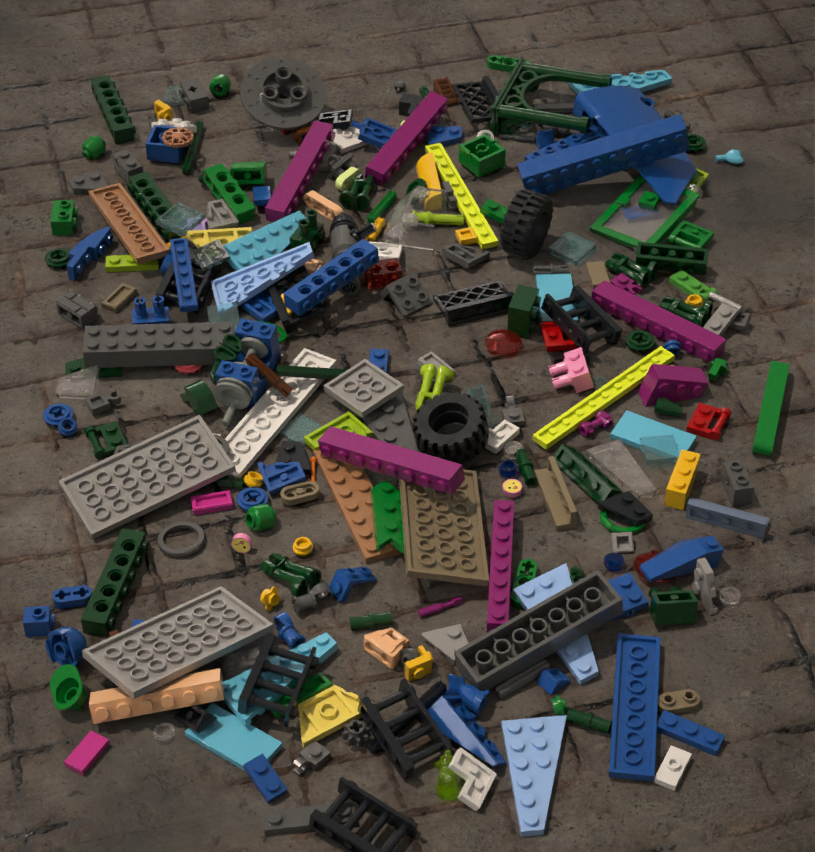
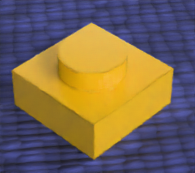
M472 227L455 230V236L463 246L477 243V236Z

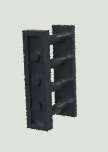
M213 259L212 264L206 263L207 266H204L202 262L191 261L192 268L207 270L206 274L193 273L194 280L202 281L200 286L195 285L198 310L194 311V314H198L201 307H204L205 298L212 286L211 281L215 280L216 275L221 271L219 259ZM173 260L155 294L158 302L159 295L164 297V307L170 300L179 302L178 294H172V291L177 289Z
M579 285L573 286L568 298L556 301L549 293L545 295L541 309L579 348H582L584 353L588 352L592 341L605 338L611 345L618 343L623 331L622 328ZM572 304L576 310L566 312L562 306ZM583 315L588 321L577 323L573 318ZM594 326L599 331L588 335L584 329Z
M267 633L240 694L237 712L246 714L249 706L262 707L284 714V726L288 727L291 719L295 720L298 707L296 706L311 669L315 670L319 660V657H316L317 648L312 647L308 657L279 648L275 644L276 635ZM279 656L305 664L302 673L271 664L269 659L270 657ZM271 672L296 680L298 683L296 688L292 689L266 681L262 675L263 673ZM262 688L291 697L288 706L256 697V689L260 690Z
M404 678L400 682L398 693L377 703L371 702L369 697L366 696L360 699L357 711L405 781L412 777L416 763L438 752L441 753L445 760L448 759L452 750V743L447 736L443 735L416 695L413 685L409 684ZM402 700H405L410 707V710L389 720H383L379 714V711ZM414 717L422 725V727L400 738L395 737L391 732V728ZM427 734L434 743L411 756L407 755L403 750L404 745Z
M344 777L339 779L338 792L340 795L327 811L320 812L315 809L310 815L309 828L347 852H392L405 834L414 839L418 829V823L413 818L401 814L358 787L355 782ZM347 799L358 804V808L345 824H339L332 819ZM369 811L378 818L367 833L360 837L351 830L365 812ZM387 822L398 830L384 848L379 849L371 844V841Z

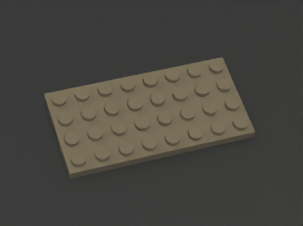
M463 469L465 480L453 495L399 479L406 577L488 586L489 574L476 471Z

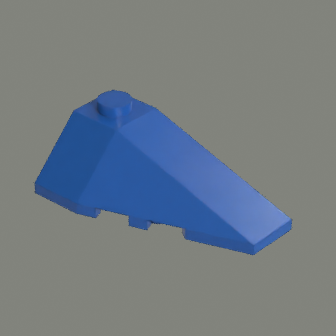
M714 536L685 539L640 565L639 569L649 582L693 573L694 569H696L697 559L704 557L711 568H716L724 549Z
M460 695L441 696L427 710L444 735L494 767L503 766L506 763L494 742L485 737L487 732L485 727L480 726L475 721L478 716L464 705Z

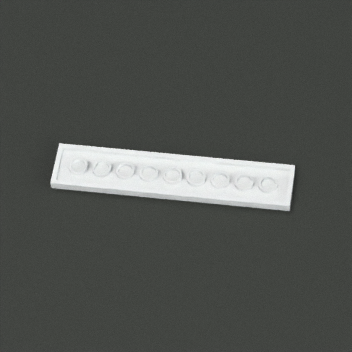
M304 348L289 366L335 368L336 360ZM282 377L281 379L293 388V391L286 398L274 387H270L225 438L230 446L228 457L236 471L228 474V476H233L237 479V477L241 478L324 379Z

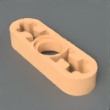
M311 190L303 196L304 202L309 208L316 210L331 221L343 212L340 206Z

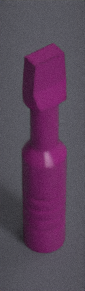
M462 597L443 604L438 603L417 610L418 616L421 618L451 606H458L463 604Z

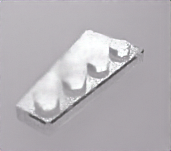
M620 439L585 450V456L595 460L599 468H604L609 472V476L613 480H618L626 491H630L639 501L656 496V488Z

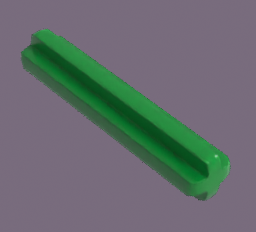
M390 190L367 216L368 223H374L397 198L396 191Z

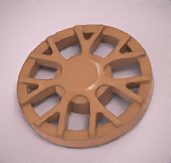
M176 127L165 131L162 139L165 145L179 148L192 143L194 136L190 129Z

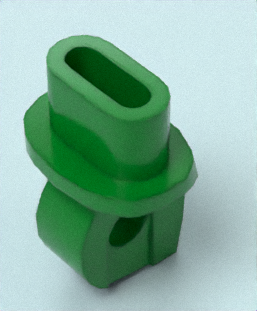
M719 358L711 361L708 366L710 369L708 380L716 382L719 375L726 374L728 362Z

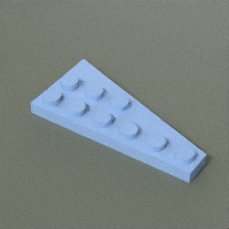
M305 243L212 280L211 285L220 317L313 259L315 256L310 243Z
M565 563L513 589L514 596L520 601L525 611L572 585L567 564ZM588 634L556 651L580 685L598 676L599 671Z
M567 715L501 721L521 837L544 835Z

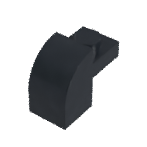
M402 93L399 100V115L407 116L408 118L423 99L415 94Z

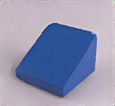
M553 129L537 131L536 146L538 149L555 143Z
M551 668L541 672L537 683L548 694L552 695L569 684L570 679L558 668Z

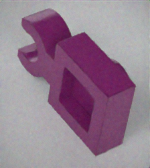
M623 273L610 280L611 284L634 295L636 293L642 294V288L639 285H635V281Z

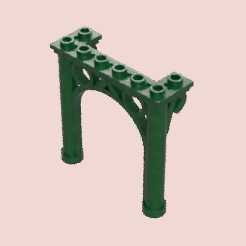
M520 57L518 62L515 63L513 71H510L509 78L505 80L503 88L500 89L499 95L495 97L494 104L490 106L489 114L491 115L489 127L492 128L494 136L499 134L500 131L511 135L517 127L516 124H526V122L576 130L587 134L590 128V117H576L534 109L526 103L524 99L525 94L528 91H537L540 83L548 81H562L600 88L609 87L612 85V74L605 73L603 75L527 63L524 57ZM517 102L518 104L511 105L510 103Z

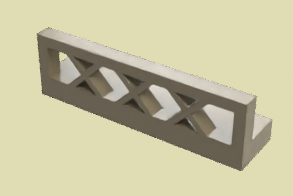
M554 456L548 457L547 468L534 470L537 485L556 532L576 528L577 510Z

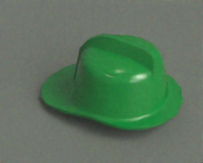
M71 664L62 665L54 672L50 680V690L54 705L59 710L81 711L83 710L82 705L87 698V690L81 681L77 668Z

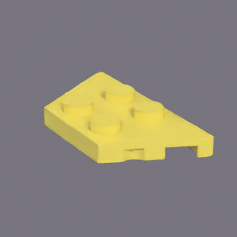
M252 228L188 231L186 236L197 248L219 240L223 246L251 233ZM208 248V249L206 250V252L204 253V254H205V257H206L207 259H208V257H207L206 253H207V251H208L210 248ZM210 250L211 252L208 255L211 258V260H213L212 256L214 257V255H218L219 253L217 251L213 252V250ZM223 257L219 259V261H226Z
M334 685L299 703L298 713L302 747L305 748L314 740L319 741L344 727V724H349L353 719L358 720L362 718L357 711L360 702L359 696L352 692H346L343 688Z

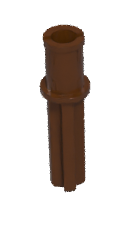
M250 353L245 358V361L250 366L257 367L258 373L285 398L293 391V388L281 379V375L278 376L254 353Z

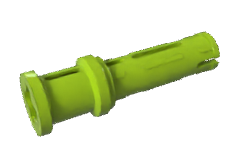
M413 210L412 226H415V224H424L426 226H431V224L463 226L464 215L432 214L430 211L423 213Z

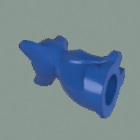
M449 674V689L444 695L459 694L464 705L478 716L488 702L487 697L490 691H481L474 685L466 684V679L463 676Z

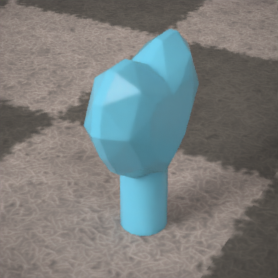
M734 149L728 151L725 155H716L715 157L716 162L727 161L735 165L741 164L744 161L743 157H741V152Z

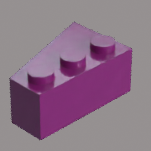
M651 364L638 393L646 407L656 405L658 397H665L672 402L702 397L709 382L701 368Z

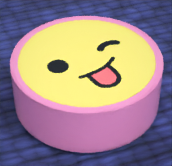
M508 479L502 485V492L509 498H516L522 493V484L516 479Z
M244 533L234 535L231 542L232 548L239 553L249 552L253 544L252 539Z

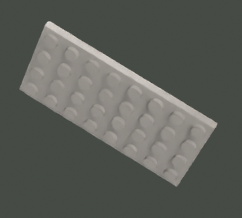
M198 415L59 480V484L91 538L95 539L236 471V469L202 417Z
M220 586L82 650L85 660L131 698L136 699L263 637L267 633L273 632V624Z

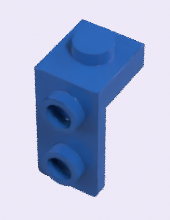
M364 566L337 569L329 587L332 594L342 602L347 600L354 584L375 582L377 578L371 573L369 568Z

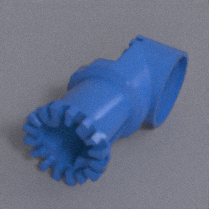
M282 612L274 617L273 623H275V626L277 625L276 629L280 631L278 637L289 645L290 650L305 643L306 637L300 635L295 630L292 619L286 612Z

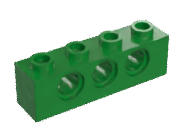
M223 163L204 169V182L217 200L223 199L239 221L238 225L254 220L255 205L249 201L246 192L241 190L238 181L233 179L230 170L225 168Z

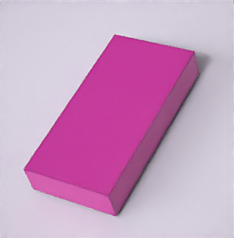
M230 490L191 496L194 515L233 509Z
M90 731L64 761L65 767L84 775L110 744L109 739Z

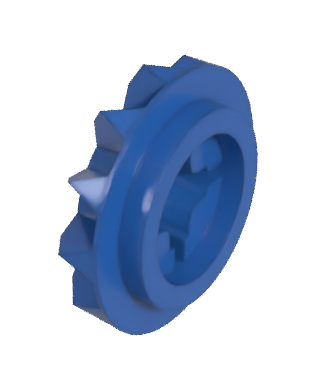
M53 404L44 410L43 420H45L46 425L51 424L52 427H55L64 418L73 419V409L66 404Z
M258 487L245 488L237 495L239 509H244L245 512H248V509L252 506L267 504L269 500L267 492Z

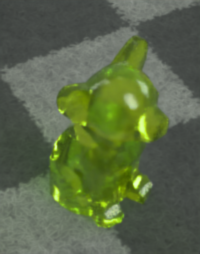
M446 750L439 761L433 762V765L436 768H440L436 784V794L439 798L450 801L458 797L459 790L455 772L448 768L454 755L451 754L450 750Z

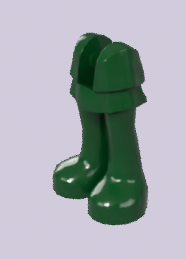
M358 174L351 183V190L341 192L339 202L348 210H352L355 204L357 211H364L370 205L369 194L373 190L375 180L371 175H368L365 180L363 179V174Z
M619 253L613 254L605 262V266L611 272L617 275L623 273L642 288L648 287L649 282L655 280L660 267L659 263L651 261L647 267L642 266L631 260L629 256Z
M664 297L659 307L700 327H704L710 319L713 302L706 300L701 307H696L681 301L679 298Z
M234 334L225 335L222 341L224 346H217L214 349L213 356L216 361L210 372V380L214 384L217 383L215 374L221 361L233 362L242 350L241 340Z
M272 553L269 556V561L264 560L260 564V568L273 579H279L290 584L291 594L295 597L306 595L308 586L313 588L320 583L322 577L320 570L289 561L287 556H282L279 553Z

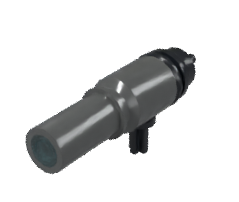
M342 212L334 217L329 229L332 259L360 240L376 232L377 229L374 223H369L363 228L358 229L356 222H354L350 215ZM360 275L340 288V293L346 296L357 294L361 289Z

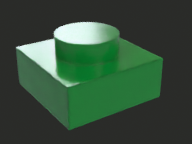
M645 191L638 201L639 207L655 210L661 198L656 193Z

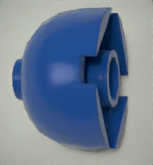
M64 626L48 633L49 639L45 641L47 654L53 663L58 662L60 665L71 664L77 667L83 662L82 650L87 648V641L80 631L73 627Z

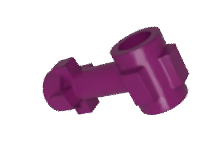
M601 410L596 414V420L581 423L579 431L583 436L592 435L595 428L602 425L607 429L614 421L608 413Z

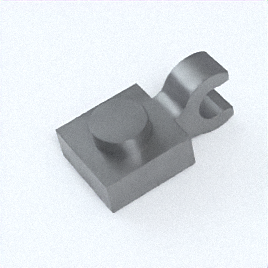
M505 396L506 409H502L503 420L517 427L525 426L521 407L515 408L513 396Z
M314 740L299 752V757L293 761V764L296 766L293 772L301 776L310 767L317 770L331 758V752Z

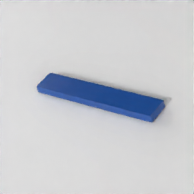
M188 239L170 240L180 312L197 311L198 303Z

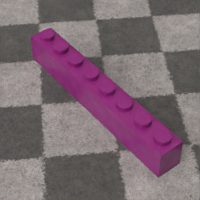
M430 91L368 163L365 170V178L367 179L368 175L373 176L375 183L380 186L386 181L388 182L393 172H397L400 164L407 160L409 153L413 152L416 145L423 141L424 135L431 131L434 124L438 123L442 114L445 115L448 109V98Z
M314 120L265 207L267 221L275 222L293 214L294 208L299 204L300 197L305 193L306 186L311 182L312 175L317 172V167L319 163H322L325 152H328L331 141L333 142L335 139L333 124Z
M605 280L592 290L591 298L605 312L666 342L669 340L679 341L682 350L709 363L714 361L715 358H719L725 351V338Z
M332 426L318 440L321 455L451 495L455 493L465 480L462 464Z
M494 500L487 633L509 620L514 501Z

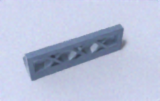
M693 497L692 499L689 498L685 517L763 539L770 521L768 517Z

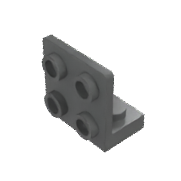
M415 272L386 285L380 292L382 299L387 297L393 299L403 317L432 303V299Z

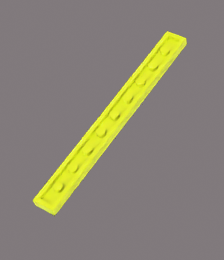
M437 143L425 146L426 154L433 153L436 170L443 182L449 181L454 191V196L457 198L455 204L460 213L464 215L467 225L474 230L481 249L498 246L497 237L484 215L480 213L478 205L442 144Z
M660 346L534 433L532 440L547 450L581 426V423L587 422L599 411L604 410L640 385L651 364L668 365L674 361L675 355Z

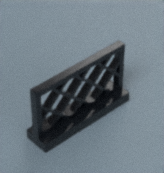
M482 76V81L452 84V90L471 124L490 122V107L484 106V104L493 105L495 97L499 95L490 77Z
M305 265L300 266L267 287L287 334L294 332L293 326L325 313L320 302L315 306L319 307V309L307 311L296 319H292L295 315L293 311L291 315L287 314L281 294L292 288L290 287L292 282L299 283L309 276ZM304 272L301 278H296V275ZM281 281H287L285 285L278 284Z
M500 280L435 295L433 296V301L446 317V324L452 326L508 312V307L514 293L508 292Z

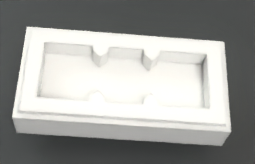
M671 745L654 778V783L675 791L691 759L692 753Z

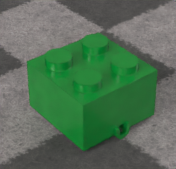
M486 134L459 145V162L478 177H482L505 166L506 149L499 145L498 140H493Z

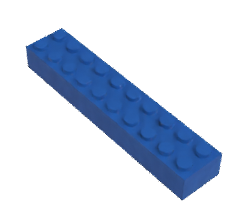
M679 114L517 163L524 189L544 195L684 153L690 150L687 128L682 115Z

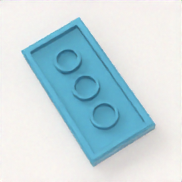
M571 274L536 275V287L539 289V296L541 297L539 307L541 322L553 321L541 309L545 295L549 293L556 301L568 298L573 288ZM572 304L562 306L566 312L576 310ZM574 317L573 319L578 323V317Z
M627 410L610 433V438L675 463L678 460L681 449L690 451L697 437L696 435Z
M211 703L206 711L218 717L215 722L200 733L190 728L185 731V737L244 770L243 765L262 753L270 762L283 747L282 742L251 724L246 727L237 716L214 703Z

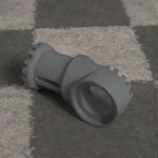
M319 583L311 591H308L306 595L291 597L292 604H294L292 606L295 607V613L298 615L301 611L310 608L316 609L317 603L324 602L323 600L327 601L326 599H330L329 596L332 597L333 594L328 583Z

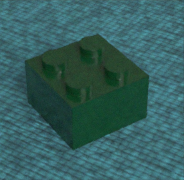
M518 284L508 307L507 335L528 339L530 333L534 332L536 327L535 321H539L541 311L538 310L541 304L538 288Z

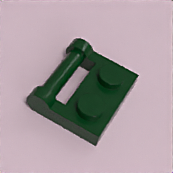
M117 421L97 427L88 426L84 430L86 437L90 439L94 448L93 453L96 459L113 456L117 446L127 444ZM97 436H102L107 448L101 447Z

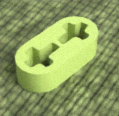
M350 167L336 179L335 187L341 191L348 190L352 187L351 183L356 176L362 174L361 170Z

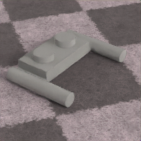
M711 291L708 298L721 305L703 328L722 336L738 313L742 311L743 306Z

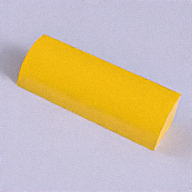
M428 153L422 156L416 164L417 177L425 180L427 185L426 193L423 194L422 198L425 211L442 209V191L433 153Z

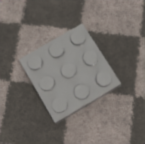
M364 359L325 384L324 391L363 418L404 391V385Z

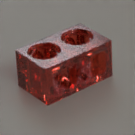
M399 259L379 260L378 263L366 270L364 278L368 289L385 287L403 278V270Z

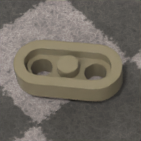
M306 481L286 486L280 492L281 501L285 505H296L315 500L319 496V485L313 481Z
M691 689L663 693L658 697L657 710L661 714L665 710L675 715L693 712L699 707L700 696Z

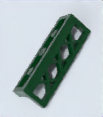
M561 444L554 455L557 465L597 502L623 493L616 484L575 447Z

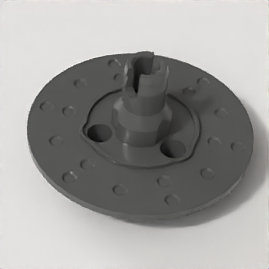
M272 58L259 62L247 71L241 82L240 98L247 113L257 122L274 129L290 130L306 126L320 115L326 101V89L320 76L308 65L288 58Z

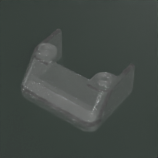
M418 186L395 205L384 231L385 243L433 250L434 225L418 223V217L412 212L415 210L416 212L423 213L430 211L432 214H447V191Z

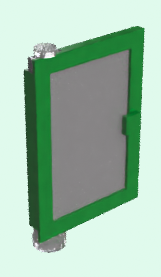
M640 175L590 226V232L631 247L637 253L638 242L661 244L697 205V201L703 196V192L699 186L691 184L683 191L676 205L664 203L661 199L655 210L639 207L638 201L645 191L656 192Z

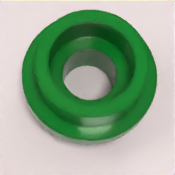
M556 695V698L551 699L556 716L565 715L564 712L568 711L565 699H560L559 695Z

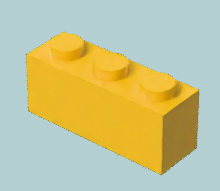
M681 449L666 488L664 506L684 510L698 473L701 454Z

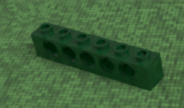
M109 75L91 78L92 93L115 145L134 141L136 129L134 124H132L131 117L128 115L122 98H120L114 80L111 81Z
M145 171L129 176V184H127L129 193L134 195L135 201L140 203L142 211L147 213L149 220L153 221L156 230L161 232L163 240L170 242L172 239H180V237L187 235V224L150 174Z
M121 529L81 618L83 633L108 637L110 630L114 629L116 616L122 611V602L124 598L128 597L129 586L135 581L137 568L141 567L142 556L148 551L149 542L146 541L145 532Z

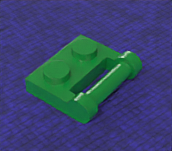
M683 220L671 233L668 242L685 247L705 248L713 239L714 232Z

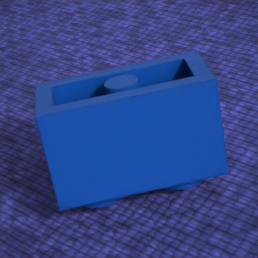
M159 295V302L157 301V296L152 298L153 308H146L144 297H140L141 303H139V297L134 299L135 309H132L133 325L170 324L169 307H164L163 296Z

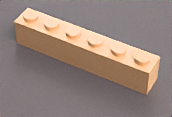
M219 668L183 675L136 699L131 698L119 687L91 692L89 708L93 724L224 700V683L221 670Z

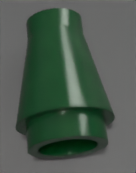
M658 397L654 412L658 413V415L681 417L683 406L665 397Z

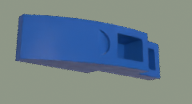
M105 227L87 236L68 253L69 263L67 264L69 280L75 281L91 260L98 261L104 255L105 250L113 242L111 227Z

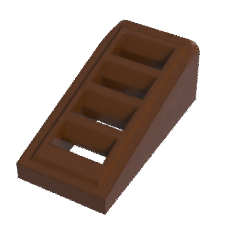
M448 77L433 81L435 93L445 98H451L447 100V106L459 104V100L452 90V84Z

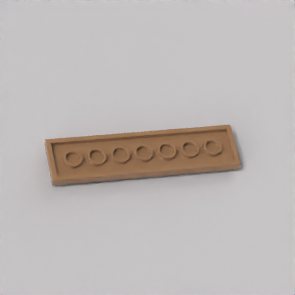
M121 183L88 191L92 202L137 264L166 257L167 253H170V249Z
M320 449L313 450V456L317 458L319 469L365 563L402 554L391 544H388L379 551L376 549L370 494L373 486L364 468L321 455Z

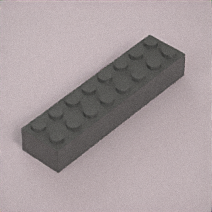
M234 322L85 326L83 344L85 368L211 365L216 361L213 356L214 349L217 346H224L222 341L225 335L234 334Z
M597 570L454 651L456 666L470 685H474L481 691L491 690L622 614L623 599L602 573Z

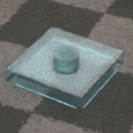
M177 202L156 219V225L184 237L188 231H191L205 220V214Z
M567 231L548 247V253L577 266L596 249V244Z

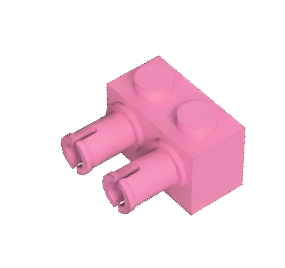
M581 347L564 353L565 359L563 362L548 366L552 377L565 372L568 373L552 378L555 390L568 385H574L576 393L594 388L589 367Z

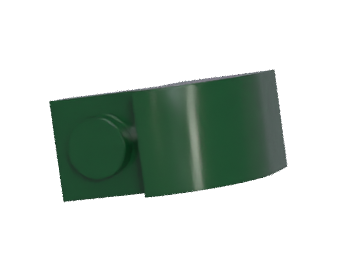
M202 380L185 386V392L180 394L182 401L190 402L195 415H203L218 407L213 393Z

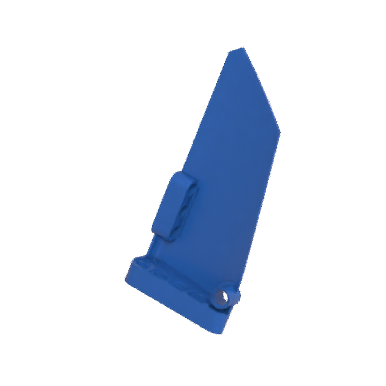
M609 86L580 92L575 98L573 108L574 116L590 117V123L600 138L663 119L654 108L655 102L653 99L647 98L640 89L629 86ZM685 152L635 167L662 201L676 205L683 191L697 172Z

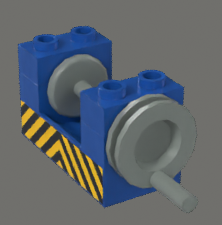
M240 319L235 335L241 340L242 350L233 362L222 360L215 374L217 383L214 388V395L220 403L229 407L222 421L224 426H229L236 409H251L262 397L268 381L258 373V368L250 366L245 361V358L250 353H254L271 370H274L281 354L276 325Z

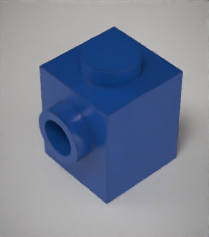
M50 606L24 607L23 626L25 636H49L48 633L52 632V627H55L56 624L55 614H51Z

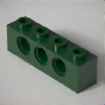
M638 242L636 263L647 267L651 261L659 263V270L678 272L682 269L686 273L706 275L709 249Z

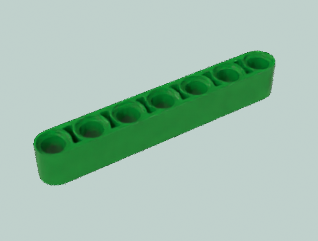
M771 360L752 453L772 456L790 366L789 363Z

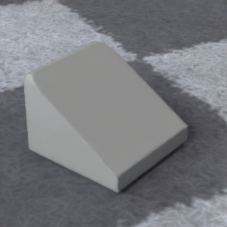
M632 532L612 533L610 535L613 554L634 552Z

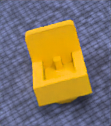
M160 100L155 101L154 109L157 118L172 121L171 107Z
M422 645L418 647L420 657L405 662V677L408 682L421 679L425 675L432 673L433 657L429 651L426 652Z

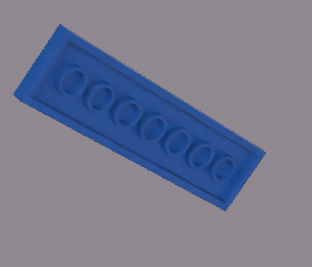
M618 633L609 777L654 782L661 637Z

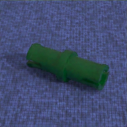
M518 449L515 452V457L519 464L518 470L522 473L527 486L534 485L537 482L533 471L534 465L529 460L526 449Z
M391 611L379 614H372L371 612L364 616L349 617L351 630L368 627L374 629L375 626L393 625Z
M569 708L566 716L567 722L584 726V729L587 730L591 728L609 734L612 727V720L594 716L592 712L584 713Z

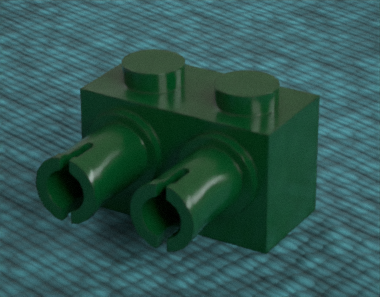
M309 209L306 212V218L299 220L298 228L289 238L290 249L309 242L312 250L315 251L318 244L325 238L324 223L317 222V211Z
M675 586L666 592H662L659 587H657V591L655 587L650 589V616L654 625L665 626L667 624L696 623L698 600L693 590H682L680 586H677L678 591Z

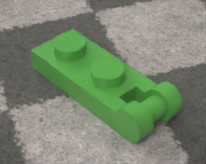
M682 269L669 277V283L689 296L692 294L699 295L703 303L706 300L709 301L710 298L708 296L711 291L718 294L715 288H709Z

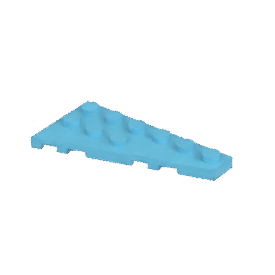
M665 70L646 71L645 74L637 75L634 72L630 73L629 76L612 74L611 86H629L645 92L671 84L673 78ZM567 82L577 95L583 91L600 88Z
M297 211L223 245L229 255L224 259L237 271L283 253L290 246L289 238L298 228L299 220L306 217L300 211Z
M326 632L289 651L309 657L312 647H316V657H319L318 664H321L338 650L337 642ZM279 656L269 660L271 664L302 673L305 664ZM251 669L223 682V701L246 727L252 723L251 719L256 714L261 715L265 712V708L255 705L253 707L249 706L246 714L237 712L238 700ZM271 672L263 673L262 675L266 681L289 688L298 683L296 680ZM262 688L260 690L256 689L255 692L256 697L276 702L282 697L281 694Z

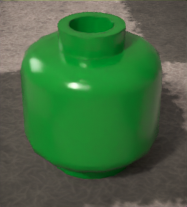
M224 74L215 75L209 85L211 93L217 97L227 95L231 88L229 77Z
M90 136L82 144L83 156L87 159L97 160L106 151L105 141L100 136Z
M260 504L248 509L245 521L249 528L259 532L272 528L277 516L271 506Z

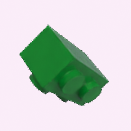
M266 161L233 163L230 168L231 176L234 180L238 181L239 186L246 184L261 185L267 179Z
M74 200L53 201L50 221L52 235H73L74 228H77L76 217H78V207H75Z

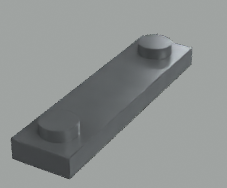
M354 801L345 802L332 819L339 824H345L355 811ZM331 804L262 811L264 834L312 830L309 828L312 812L315 809L320 812H326Z

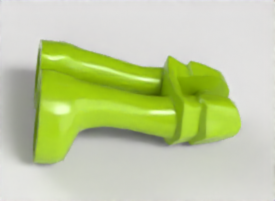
M424 364L421 366L420 375L423 378V382L415 401L416 412L420 406H424V402L428 399H433V396L437 394L439 396L442 395L444 384L451 383L454 380L455 373L451 369L441 365L437 371L434 364ZM437 374L433 392L430 393L432 380Z

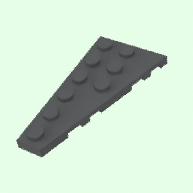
M399 393L363 418L351 410L356 418L373 432L374 439L419 452L402 393Z

